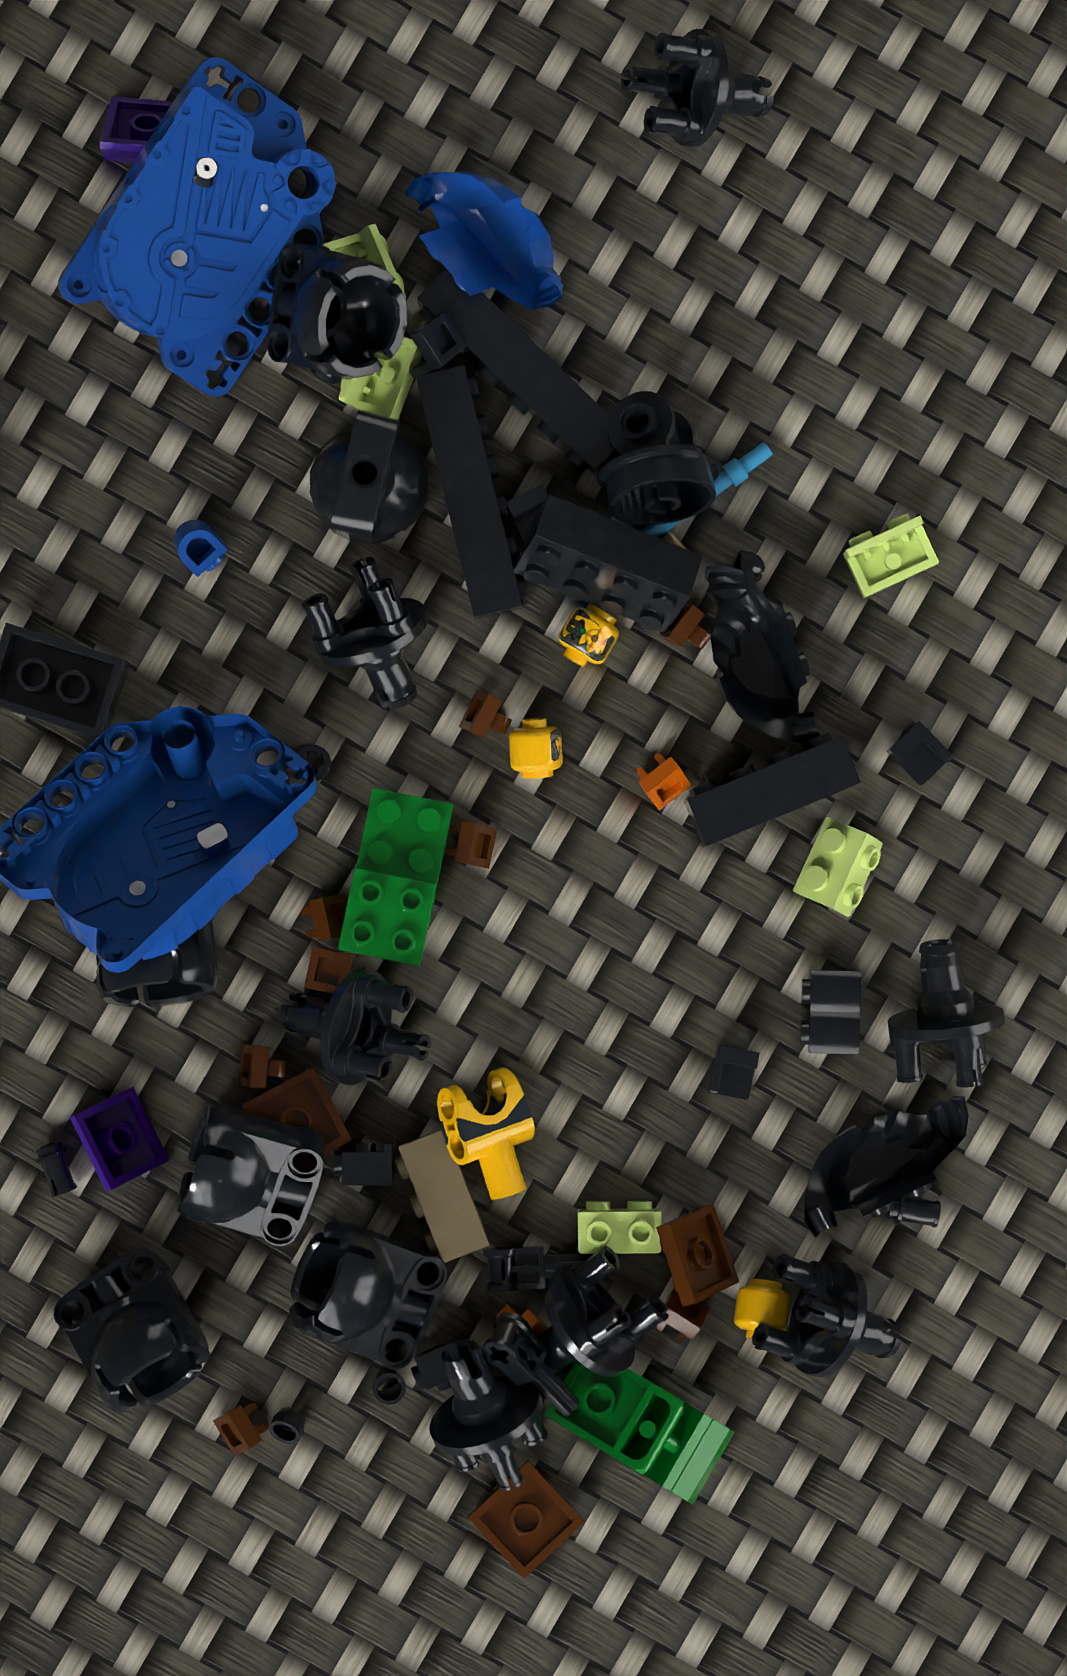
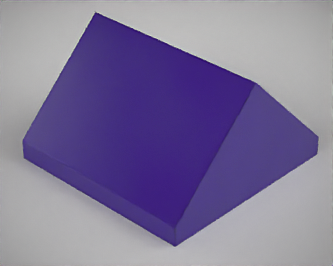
M112 96L100 139V150L105 159L134 163L173 102Z
M134 1087L70 1117L106 1192L170 1161Z

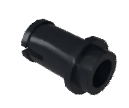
M59 1141L36 1150L38 1158L35 1161L42 1165L52 1197L65 1194L77 1188L64 1156L67 1149L61 1148Z
M903 1196L893 1201L895 1206L887 1212V1218L894 1219V1223L898 1225L901 1221L936 1228L941 1213V1202Z

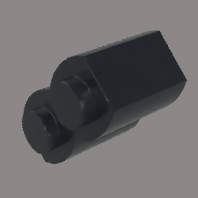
M811 970L810 979H802L801 1003L809 1004V1020H801L800 1045H808V1053L859 1055L861 972Z

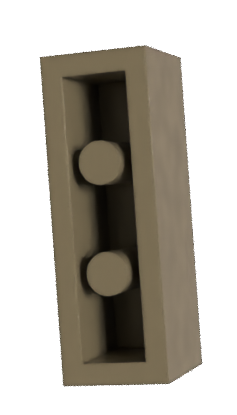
M439 1129L399 1145L398 1148L401 1154L395 1156L394 1159L402 1179L410 1177L416 1193L409 1195L417 1218L425 1216L430 1232L425 1233L424 1236L431 1254L435 1256L440 1255L443 1263L489 1246L488 1235L462 1168L450 1156L442 1130Z

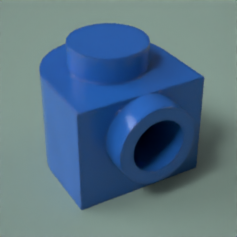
M201 520L184 522L177 528L174 534V546L181 561L197 577L205 570L209 572L216 568L223 560L224 553L228 550L223 539L207 523Z

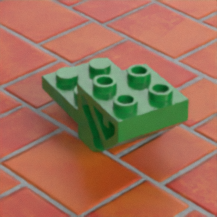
M372 788L338 950L415 966L421 965L454 804Z
M577 1359L563 1383L580 1400V1405L570 1415L564 1416L551 1403L544 1414L547 1418L691 1504H694L735 1433L630 1369H626L617 1376L608 1377L591 1371Z

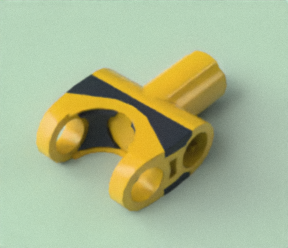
M503 1067L491 1071L488 1075V1100L482 1114L473 1107L471 1101L467 1100L466 1095L457 1085H450L441 1089L437 1098L441 1130L450 1156L459 1165L479 1159L491 1200L508 1197L526 1189L513 1146L531 1140L535 1133L533 1118L522 1088L515 1075Z

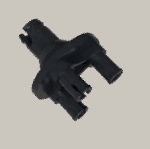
M694 29L684 37L660 33L655 41L654 54L657 56V60H670L669 66H659L657 69L629 64L622 71V75L637 77L636 81L621 79V87L624 91L653 94L655 98L664 100V108H657L656 106L647 108L644 115L645 131L647 133L669 134L675 142L682 146L697 147L704 144L713 135L723 113L760 117L766 115L773 104L774 96L759 94L761 87L769 88L772 82L762 76L755 77L749 74L730 72L724 44L720 37L710 30Z
M367 557V565H365L362 558L352 563L349 567L362 596L359 609L336 621L325 593L310 596L303 601L302 606L313 628L314 635L312 639L321 661L330 666L348 667L357 665L366 670L373 690L378 696L379 703L383 708H386L390 700V705L394 710L411 703L417 696L416 685L413 684L412 675L404 657L406 645L418 637L427 626L428 614L422 602L411 598H399L393 579H381L375 559Z
M937 939L920 944L922 991L915 1002V1008L897 1013L888 1019L890 1045L895 1048L897 1082L912 1083L923 1080L919 1044L935 1042L947 1044L950 1050L954 1051L957 1076L956 1086L968 1088L974 1087L973 1082H975L976 1086L984 1083L981 1069L988 1066L984 1033L1003 1026L1005 1015L1003 1008L999 1006L974 1003L973 996L964 986L958 941L952 943L951 939Z
M366 969L353 971L341 981L331 999L304 995L297 992L289 994V999L296 1001L298 1008L281 1005L280 1023L282 1027L289 1032H297L301 1035L321 1039V1058L324 1069L333 1081L341 1084L355 1085L362 1082L365 1078L384 1083L389 1079L393 1069V1062L390 1061L391 1057L389 1056L396 1053L423 1061L429 1054V1052L420 1050L419 1047L415 1046L419 1045L430 1048L431 1039L427 1034L402 1030L397 1024L391 1023L392 1009L401 1013H405V1011L410 1009L413 1002L412 988L388 983L381 974Z
M607 1246L601 1247L598 1252L583 1263H575L565 1271L560 1272L546 1286L545 1306L552 1326L539 1334L537 1338L549 1349L543 1362L554 1373L562 1370L577 1359L581 1364L597 1374L608 1377L617 1376L632 1365L635 1357V1346L644 1340V1334L669 1317V1314L666 1313L668 1309L665 1304L654 1296L649 1298L646 1303L631 1314L626 1310L622 1312L623 1306L617 1304L612 1296L598 1283L620 1267L617 1255Z
M785 1253L776 1258L772 1270L774 1278L799 1285L801 1290L792 1309L788 1332L769 1326L766 1323L759 1324L752 1336V1344L755 1345V1349L779 1355L784 1362L793 1364L801 1372L814 1377H825L837 1371L848 1360L854 1350L875 1355L878 1358H890L897 1352L902 1340L888 1336L885 1333L888 1329L898 1331L901 1327L893 1319L867 1311L866 1285L861 1273L855 1267L840 1261H832L826 1264L817 1261L808 1263L790 1257V1255Z
M468 1339L457 1341L454 1344L459 1353V1359L452 1360L448 1351H443L441 1354L442 1366L446 1369L447 1378L454 1395L447 1399L433 1415L429 1426L430 1435L435 1446L440 1451L452 1455L456 1469L459 1472H468L478 1467L479 1462H481L479 1454H481L484 1461L490 1463L499 1489L502 1491L511 1490L507 1475H510L516 1489L523 1483L524 1477L514 1458V1444L512 1441L522 1436L523 1444L534 1446L543 1442L548 1436L547 1429L544 1427L540 1417L543 1407L541 1394L531 1382L517 1386L508 1376L493 1378L486 1360L481 1354V1348L477 1343Z

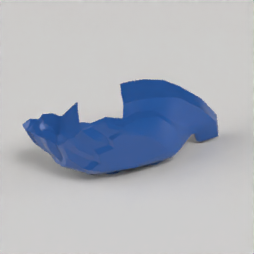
M469 171L433 172L413 179L404 193L405 196L417 201L420 212L430 206L440 226L439 229L418 237L427 246L429 254L434 259L440 261L452 274L458 287L466 291L470 296L494 288L531 310L549 307L562 298L563 284L561 283V276L557 275L553 268L554 254L551 247V237L539 215L521 204V196L494 179Z

